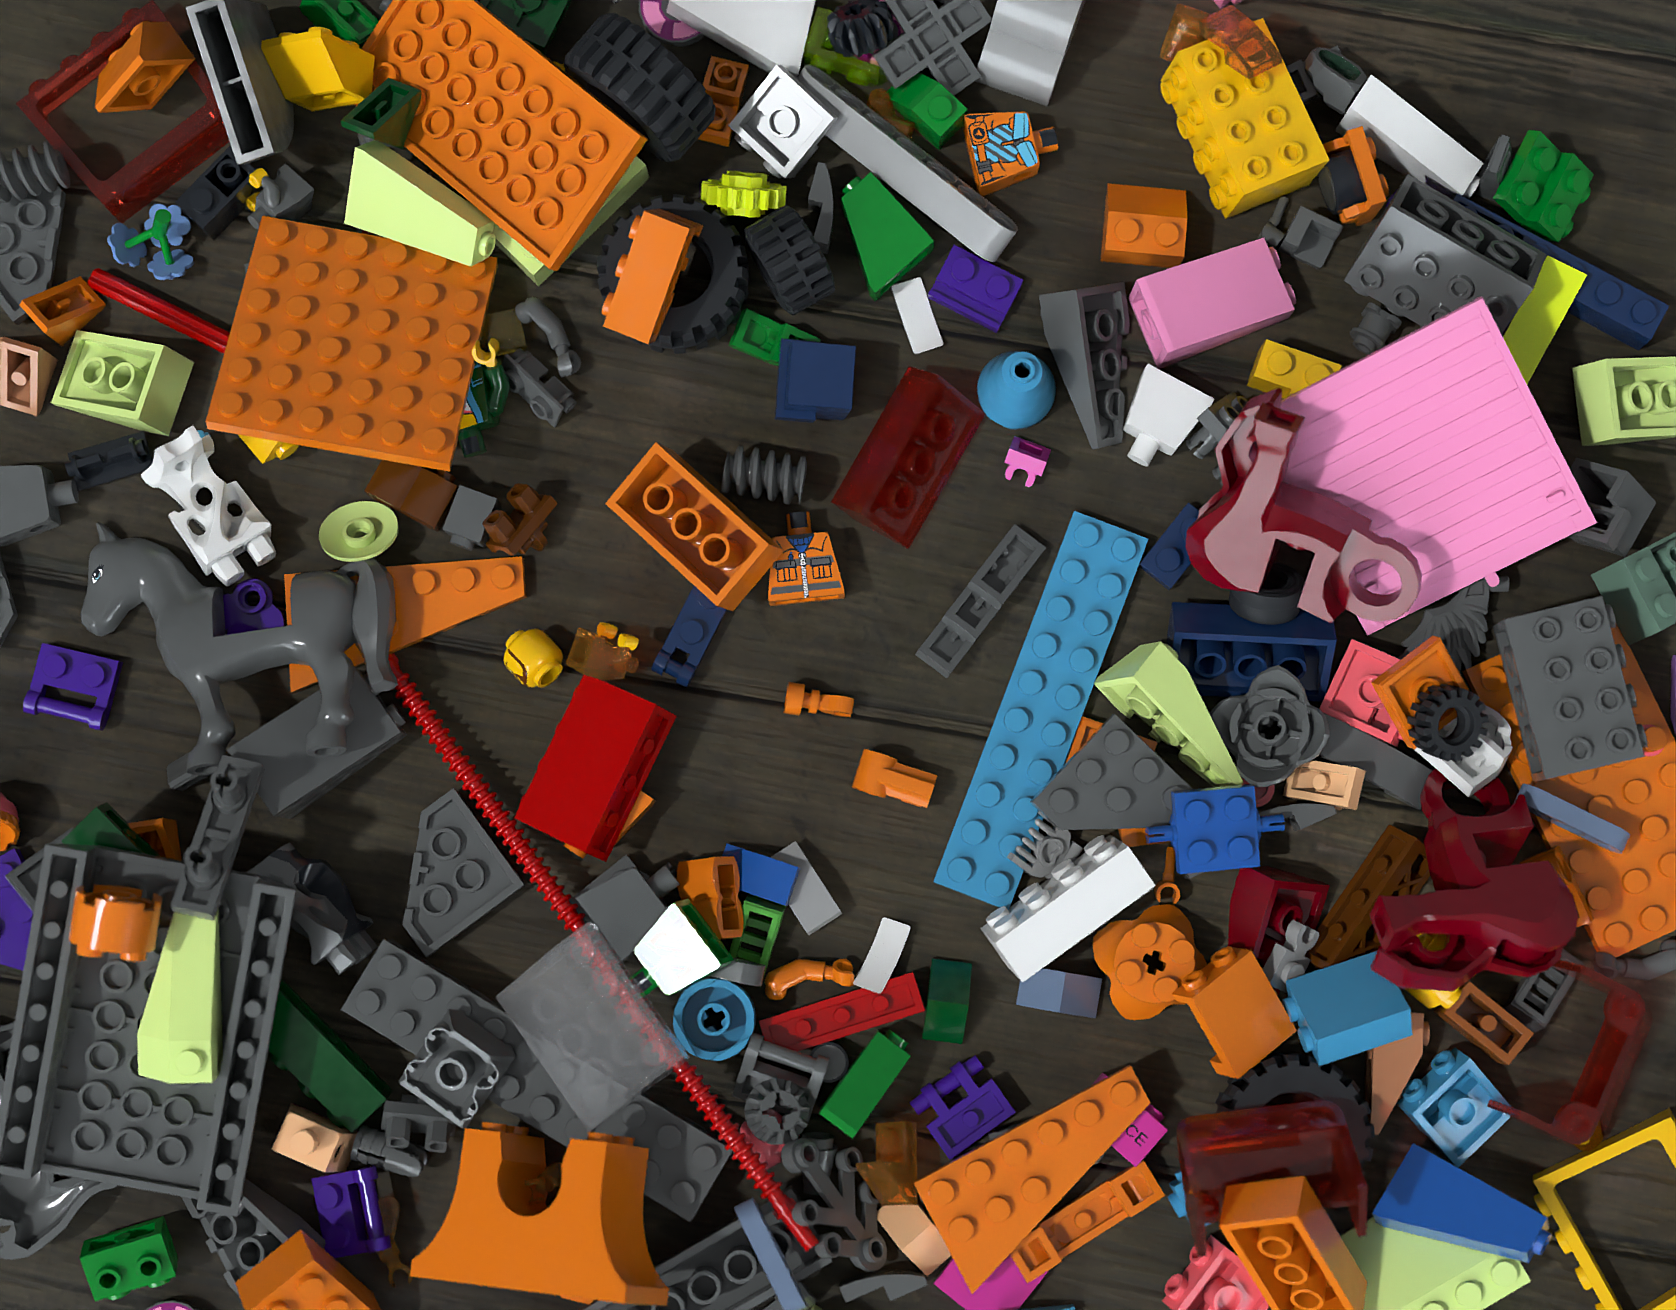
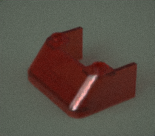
M1558 960L1552 966L1553 968L1608 994L1604 1003L1605 1021L1570 1101L1557 1111L1552 1125L1519 1109L1491 1099L1487 1107L1581 1151H1590L1601 1143L1649 1033L1653 1017L1650 1007L1636 991L1584 965Z
M1317 1100L1195 1115L1183 1119L1178 1124L1177 1147L1185 1207L1198 1257L1206 1256L1205 1224L1220 1220L1226 1186L1287 1177L1305 1176L1323 1207L1337 1208L1348 1206L1358 1237L1367 1236L1368 1187L1343 1112L1335 1103Z

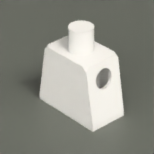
M1147 364L1140 377L1123 428L1126 433L1136 437L1127 456L1143 466H1149L1157 449L1172 456L1199 422L1197 417L1212 405L1214 398Z

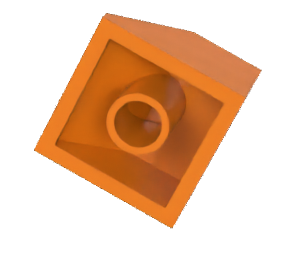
M144 21L139 23L130 32L131 37L122 48L117 49L110 55L109 63L100 72L98 78L95 108L99 113L151 110L195 60V57L169 22Z
M1108 183L1101 261L1166 268L1180 265L1185 254L1187 230L1186 191Z

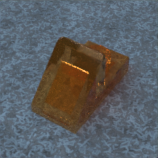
M917 1122L876 1123V1162L855 1163L857 1170L881 1206L917 1205V1189L913 1184V1181L917 1180Z

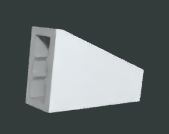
M669 0L666 12L766 72L770 73L776 65H782L797 78L815 0Z
M1370 75L1335 131L1344 136L1347 130L1363 126L1365 136L1371 137L1374 142L1377 158L1405 176L1409 174L1424 184H1429V187L1452 200L1456 194L1463 195L1469 199L1479 185L1480 177L1476 174L1483 165V162L1380 80Z

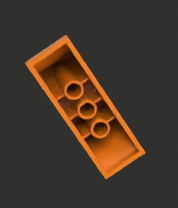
M482 1122L481 1130L465 1128L458 1181L450 1209L432 1242L418 1256L412 1259L410 1276L623 1304L667 1306L669 1288L661 1280L652 1264L644 1234L643 1198L649 1148L633 1146L634 1138L604 1133L588 1132L587 1140L570 1139L561 1165V1187L556 1199L548 1208L542 1194V1177L546 1167L544 1138L528 1136L529 1128L499 1123Z

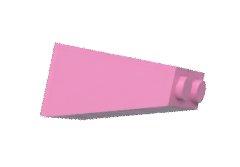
M1265 238L1136 280L1128 299L1157 369L1167 367L1290 317L1295 310L1293 307L1296 304L1295 294L1288 282L1283 283L1278 271L1281 268L1279 256L1273 246L1268 247Z

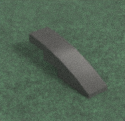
M1014 524L915 655L945 678H948L1046 547Z

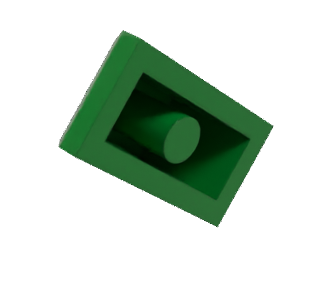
M919 72L896 89L892 86L883 95V98L938 150L963 126L964 115H967L968 111L941 83Z

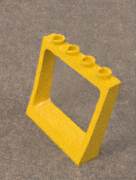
M1670 1108L1533 1175V1182L1539 1191L1538 1194L1534 1195L1536 1204L1544 1216L1549 1217L1552 1215L1560 1228L1554 1232L1555 1237L1565 1254L1574 1253L1580 1266L1574 1268L1580 1283L1586 1291L1593 1288L1600 1300L1599 1303L1595 1304L1596 1310H1623L1556 1191L1555 1185L1652 1139H1657L1662 1143L1676 1168V1119ZM1676 1286L1639 1310H1676Z

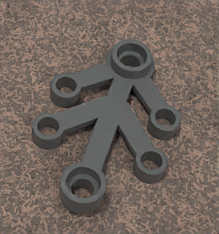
M800 1138L785 1143L781 1151V1159L786 1170L793 1174L804 1172L829 1207H819L812 1200L797 1202L794 1209H792L793 1220L801 1226L817 1224L843 1227L852 1239L842 1240L835 1232L821 1234L817 1237L819 1243L815 1245L817 1255L822 1259L838 1256L850 1257L852 1263L857 1268L866 1272L881 1269L887 1258V1247L883 1237L877 1232V1203L884 1199L885 1189L878 1179L865 1180L858 1185L857 1195L862 1202L860 1223L855 1216L854 1172L862 1167L863 1159L860 1151L855 1147L841 1149L836 1153L835 1164L838 1169V1192L819 1165V1151L813 1142ZM805 1209L807 1210V1214H808V1217H807V1218H806L805 1213H804ZM828 1241H829V1243H830V1250L828 1249V1246H827V1242H828Z

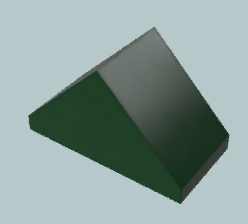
M387 78L341 120V125L374 140L403 149L422 97L421 90Z
M932 959L922 1039L962 1044L969 1007L971 963Z

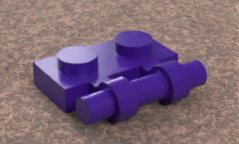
M975 1055L963 1064L960 1061L950 1067L952 1072L934 1085L929 1082L920 1089L922 1093L909 1102L918 1115L931 1106L938 1114V1117L926 1124V1127L949 1160L1015 1113V1110L992 1078L979 1087L971 1077L984 1069ZM962 1085L968 1095L948 1109L942 1098Z

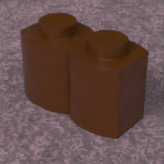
M381 460L365 492L378 502L438 532L450 511L458 486L453 484L456 478L446 471L433 469L431 472L420 466Z

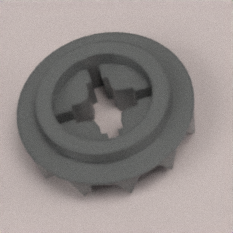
M773 1078L759 1083L750 1092L745 1104V1119L750 1131L759 1140L772 1145H781L797 1139L808 1125V1112L811 1108L804 1096L805 1091L799 1089L792 1081ZM776 1099H779L781 1106L793 1109V1112H788L787 1115L782 1116V1123H777L775 1116L762 1114V1111L775 1106Z

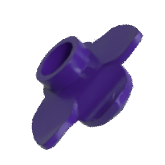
M258 579L244 580L235 588L233 594L223 595L227 635L285 626L283 614L273 605V593L270 587L263 581ZM253 592H258L260 595V601L256 606H250L247 601L248 596Z

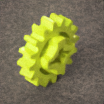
M727 171V174H722V179L720 180L708 179V181H702L701 200L705 201L707 205H717V207H720V211L727 216L735 215L757 218L765 214V210H768V208L779 209L786 205L787 187L768 182L767 175L763 173Z

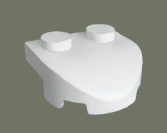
M1486 706L1487 709L1480 712L1489 717V722L1482 723L1481 727L1488 729L1487 735L1479 734L1477 739L1483 742L1480 748L1471 746L1470 748L1474 754L1469 758L1462 755L1461 761L1450 760L1449 762L1426 754L1420 748L1414 749L1468 797L1501 773L1513 748L1510 740V725L1498 712ZM1457 717L1439 730L1441 737H1447L1453 732L1457 724Z

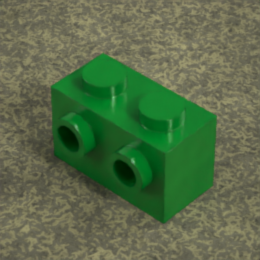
M164 1216L84 1240L79 1257L95 1301L105 1298L109 1300L120 1299L128 1295L131 1290L147 1285L150 1288L162 1286L169 1282L171 1278L176 1277L179 1260Z

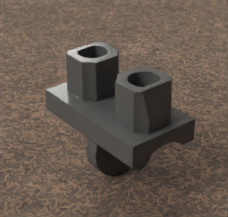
M402 1094L401 1102L385 1101L381 1130H385L387 1147L400 1149L408 1147L410 1132L426 1134L424 1149L431 1152H446L450 1137H454L456 1129L454 1122L416 1095Z

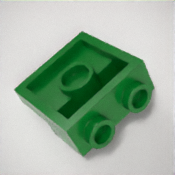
M1528 130L1493 199L1525 230L1546 241L1560 242L1561 238L1567 236L1573 228L1571 218L1578 205L1586 201L1590 196L1591 188L1589 183L1594 174L1574 153L1560 152L1541 131Z

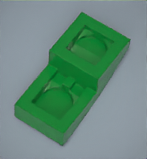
M744 309L728 346L778 366L781 338L820 342L821 339L787 323L779 324L754 311Z

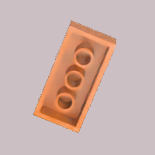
M657 442L654 443L605 503L717 607L734 611L784 551L674 450Z
M1305 1176L1226 1186L1219 1227L1271 1310H1364L1367 1280Z

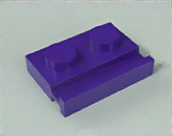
M954 245L932 289L928 293V298L997 333L1024 280Z

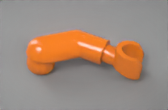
M844 958L836 960L833 966L826 965V962L796 959L767 974L764 982L766 985V996L772 1000H781L786 996L788 988L805 980L823 982V979L833 980L842 986L851 987L854 985L853 965Z

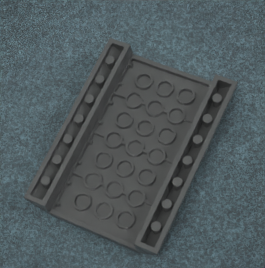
M45 844L0 1104V1174L31 1179L39 1171L198 1199L196 1206L198 1210L238 1216L297 889L264 875L231 870L218 908L223 1060L220 1076L213 1082L167 1083L139 1075L137 1033L174 914L171 903L185 861L100 845ZM94 885H118L142 889V898L151 901L153 893L162 897L156 946L153 951L147 952L146 961L124 960L120 958L121 953L103 952L102 957H86L76 953L77 945L69 941V933L77 887L84 886L85 893H93Z

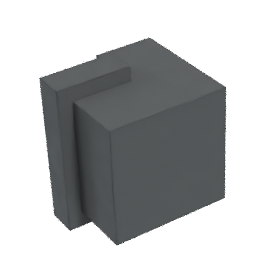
M1576 458L1570 471L1597 523L1567 537L1576 543L1626 557L1654 508L1656 501L1628 471Z

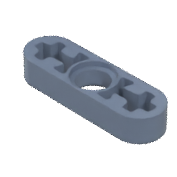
M1522 784L1517 797L1519 794L1525 795L1530 813L1602 848L1619 854L1623 853L1630 833L1542 789Z
M752 1197L735 1206L734 1209L783 1309L802 1310L806 1308L807 1304L755 1199Z

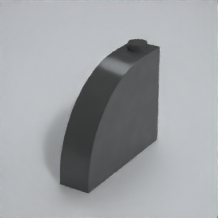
M205 0L185 7L237 165L248 164L286 150L293 136L294 108L293 102L284 98L261 49L262 40L277 38L267 5L247 0Z

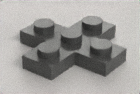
M884 0L904 32L887 43L884 49L877 50L872 56L893 88L896 89L926 67L934 79L941 83L953 96L981 77L960 44L992 21L980 0H949L939 8H937L933 0Z

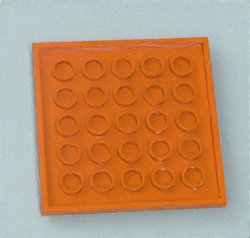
M262 216L207 414V429L450 472L476 362L472 356V349L476 341L480 342L498 266L497 258L489 256V258L473 266H468L389 238Z

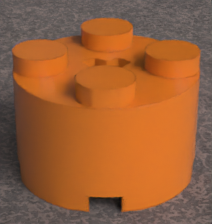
M94 885L93 893H85L84 886H79L75 891L69 941L77 945L76 953L81 956L102 957L103 952L121 953L120 958L124 960L146 961L147 952L153 951L156 946L162 897L153 893L151 901L142 898V889L126 886Z

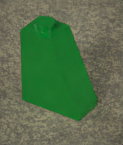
M870 172L863 179L858 176L846 185L842 191L844 196L841 198V208L869 295L876 302L933 251L934 240Z
M890 1029L885 1035L877 1030L820 1107L819 1114L853 1139L911 1057L904 1050L909 1043Z

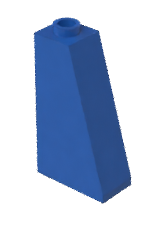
M1414 1143L1372 1212L1376 1223L1386 1228L1527 1263L1530 1262L1534 1253L1539 1256L1543 1254L1552 1236V1233L1547 1231L1549 1223L1546 1216Z

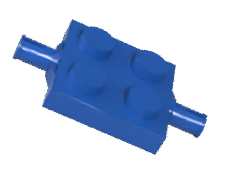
M1252 784L1171 791L1172 814L1169 825L1146 826L1145 833L1148 835L1145 836L1147 844L1171 842L1175 850L1176 871L1179 874L1260 867L1259 840L1261 832L1284 831L1285 825L1281 822H1285L1283 814L1259 815L1256 809L1255 786Z

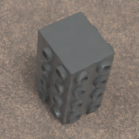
M1407 174L1362 245L1344 281L1350 284L1358 294L1374 298L1384 304L1391 313L1401 317L1405 316L1420 325V327L1482 296L1502 334L1533 290L1547 254Z
M1602 596L1507 618L1493 626L1533 782L1644 757L1642 748H1647L1645 730L1642 724H1636L1632 708L1637 707L1635 692L1631 684H1625L1622 668H1626L1625 654L1621 644L1615 645L1611 631L1612 628L1616 627L1614 612L1610 604H1604Z

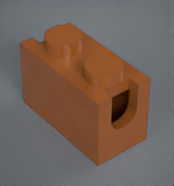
M1467 981L1459 988L1462 992L1455 1004L1448 1009L1439 1005L1433 1012L1496 1063L1510 1065L1534 1033L1470 981ZM1511 1035L1513 1037V1040L1504 1050H1502V1045Z

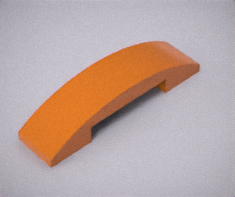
M1142 1160L1136 1167L1132 1165L1043 1219L1010 1253V1256L1026 1283H1029L1061 1263L1062 1258L1125 1218L1138 1214L1163 1198L1165 1194L1145 1161Z

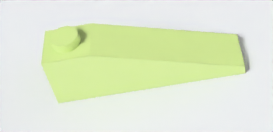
M1161 641L1140 645L1096 678L1094 685L1121 713L1129 719L1135 714L1152 727L1149 733L1152 738L1157 742L1162 740L1166 744L1180 750L1178 754L1179 759L1213 787L1242 785L1243 780L1188 670L1178 660V655L1173 648Z
M219 910L214 921L177 912L173 914L137 1033L138 1073L140 1076L167 1083L213 1082L220 1076L223 1060Z

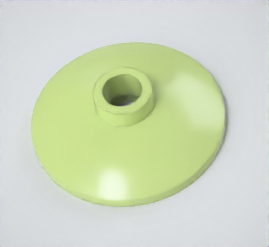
M358 501L349 503L334 510L326 517L319 530V541L322 549L334 559L346 562L367 560L383 553L395 541L399 530L397 517L389 507L378 502Z

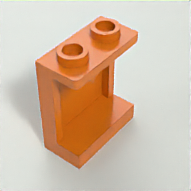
M1225 947L1215 952L1211 957L1212 961L1204 968L1184 977L1181 981L1182 985L1172 995L1176 1001L1188 1004L1217 1055L1209 1060L1215 1072L1239 1079L1294 1034L1297 1029L1293 1022H1290L1289 1015L1252 950Z

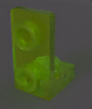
M817 7L803 50L804 62L819 68L826 74H831L834 71L847 75V80L858 85L867 86L869 82L878 84L881 71L880 66L852 57H843L842 54L825 49H832L833 47L829 40L827 16L833 11Z

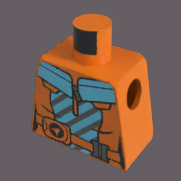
M1027 112L964 115L963 132L977 193L981 196H986L1038 174L1040 166L1038 154L1058 150V141L1054 127L1032 131Z

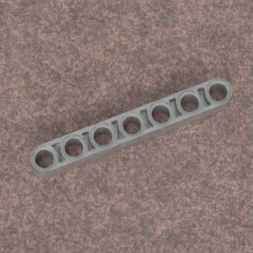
M806 64L796 79L838 117L825 135L975 254L987 261L996 262L1018 231L1014 221L819 68Z

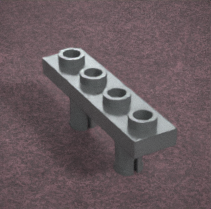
M222 755L218 769L211 776V789L192 845L184 854L185 865L171 903L173 912L212 921L215 920L264 772L262 763Z

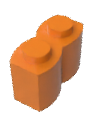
M710 857L679 862L676 879L680 884L677 888L681 900L689 899L719 940L742 937L744 918L742 906L738 898L740 876L735 857Z

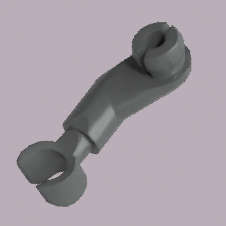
M530 297L525 302L517 304L515 312L518 319L525 324L534 321L547 334L550 347L555 350L558 356L557 364L560 376H569L577 372L581 367V359L575 351H569L570 342L561 320L539 298Z
M1676 940L1663 941L1659 946V953L1644 959L1626 957L1624 960L1616 959L1610 954L1597 952L1595 953L1596 961H1593L1594 972L1601 980L1613 979L1618 973L1621 977L1639 980L1654 979L1676 970Z

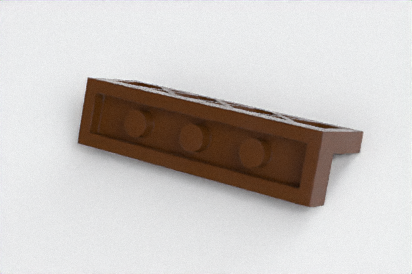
M1390 824L1387 826L1316 930L1320 932L1316 944L1310 950H1307L1305 957L1311 959L1310 965L1320 970L1347 961L1349 957L1357 958L1378 950L1381 944L1376 931H1374L1370 939L1366 940V932L1371 924H1373L1370 913L1378 896H1391L1396 890H1398V896L1417 895L1430 877L1425 846L1418 838ZM1418 855H1420L1423 861L1417 870L1411 874V866Z

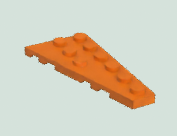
M519 556L387 566L386 569L394 581L396 622L390 641L389 654L423 641L424 638L441 631L445 632L457 627L458 624L477 616H483L526 598L524 558ZM300 573L284 574L287 626L292 625L290 603L292 578ZM359 576L350 577L356 584L358 583ZM355 643L345 650L344 653L352 660L354 667L365 663ZM289 664L291 693H298L318 683L311 666Z
M1130 1065L913 1181L972 1294L1151 1103Z

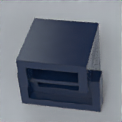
M781 338L774 420L814 423L816 418L844 421L852 409L856 346Z

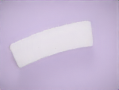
M918 277L893 285L892 291L913 352L918 354L942 346L943 340L932 313L922 279Z
M885 917L882 918L870 951L853 982L854 985L876 993L883 991L904 948L910 932L909 925Z

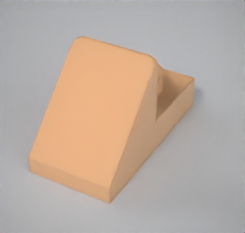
M1312 760L1296 768L1286 779L1283 796L1311 804L1334 806L1336 810H1342L1343 808L1357 810L1366 771L1357 767Z

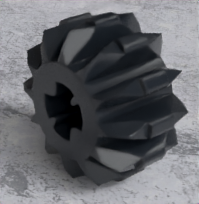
M848 0L847 4L837 6L834 12L827 16L830 43L833 45L835 52L841 53L843 57L856 55L860 58L863 54H873L877 49H884L887 46V42L894 38L892 14L884 1Z

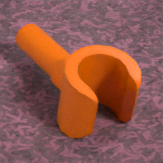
M1167 847L1163 878L1156 884L1154 894L1158 902H1160L1161 890L1165 887H1172L1174 889L1172 903L1176 904L1180 898V890L1174 883L1176 856L1173 847Z

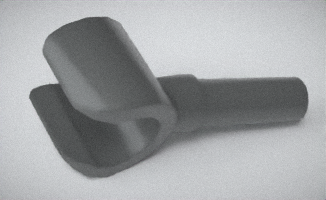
M1281 196L1272 217L1257 237V240L1265 238L1268 247L1273 246L1276 248L1286 235L1277 226L1289 202L1287 197Z

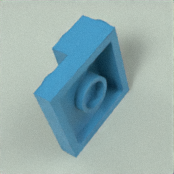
M1454 1048L1451 1051H1442L1437 1054L1431 1062L1432 1070L1422 1079L1409 1081L1402 1091L1403 1098L1397 1104L1417 1128L1429 1137L1448 1161L1458 1168L1515 1113V1110L1471 1058Z

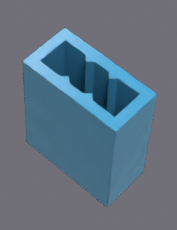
M1377 951L1286 980L1288 998L1282 1000L1283 1007L1289 1015L1290 1022L1296 1021L1299 1026L1298 1036L1304 1051H1312L1319 1066L1412 1036L1411 1009L1400 989L1371 970L1370 966Z

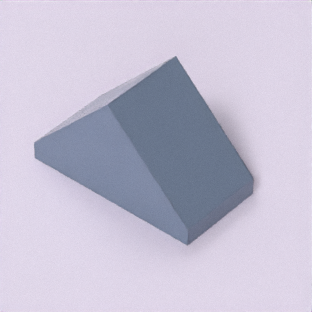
M1042 968L1024 982L1019 981L1016 1005L1096 1019L1102 978Z

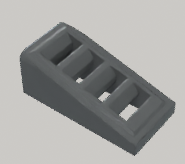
M1505 135L1499 136L1485 158L1479 174V185L1474 191L1475 195L1495 201L1493 197L1514 159L1510 137Z
M1563 948L1561 958L1556 963L1567 970L1565 975H1562L1552 967L1542 972L1543 975L1558 984L1556 988L1538 977L1539 974L1523 977L1503 1007L1504 1010L1534 1033L1546 1027L1584 965L1582 961ZM1531 987L1535 988L1537 991L1548 998L1547 1001H1543L1541 998H1539L1534 993L1529 991Z

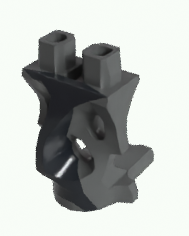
M289 842L247 872L264 875L297 889L291 927L309 938L312 964L315 965L326 958L337 973L341 974L353 964L363 961L378 948L365 931L373 924L372 919L355 913L349 889L341 876L326 860L305 858Z

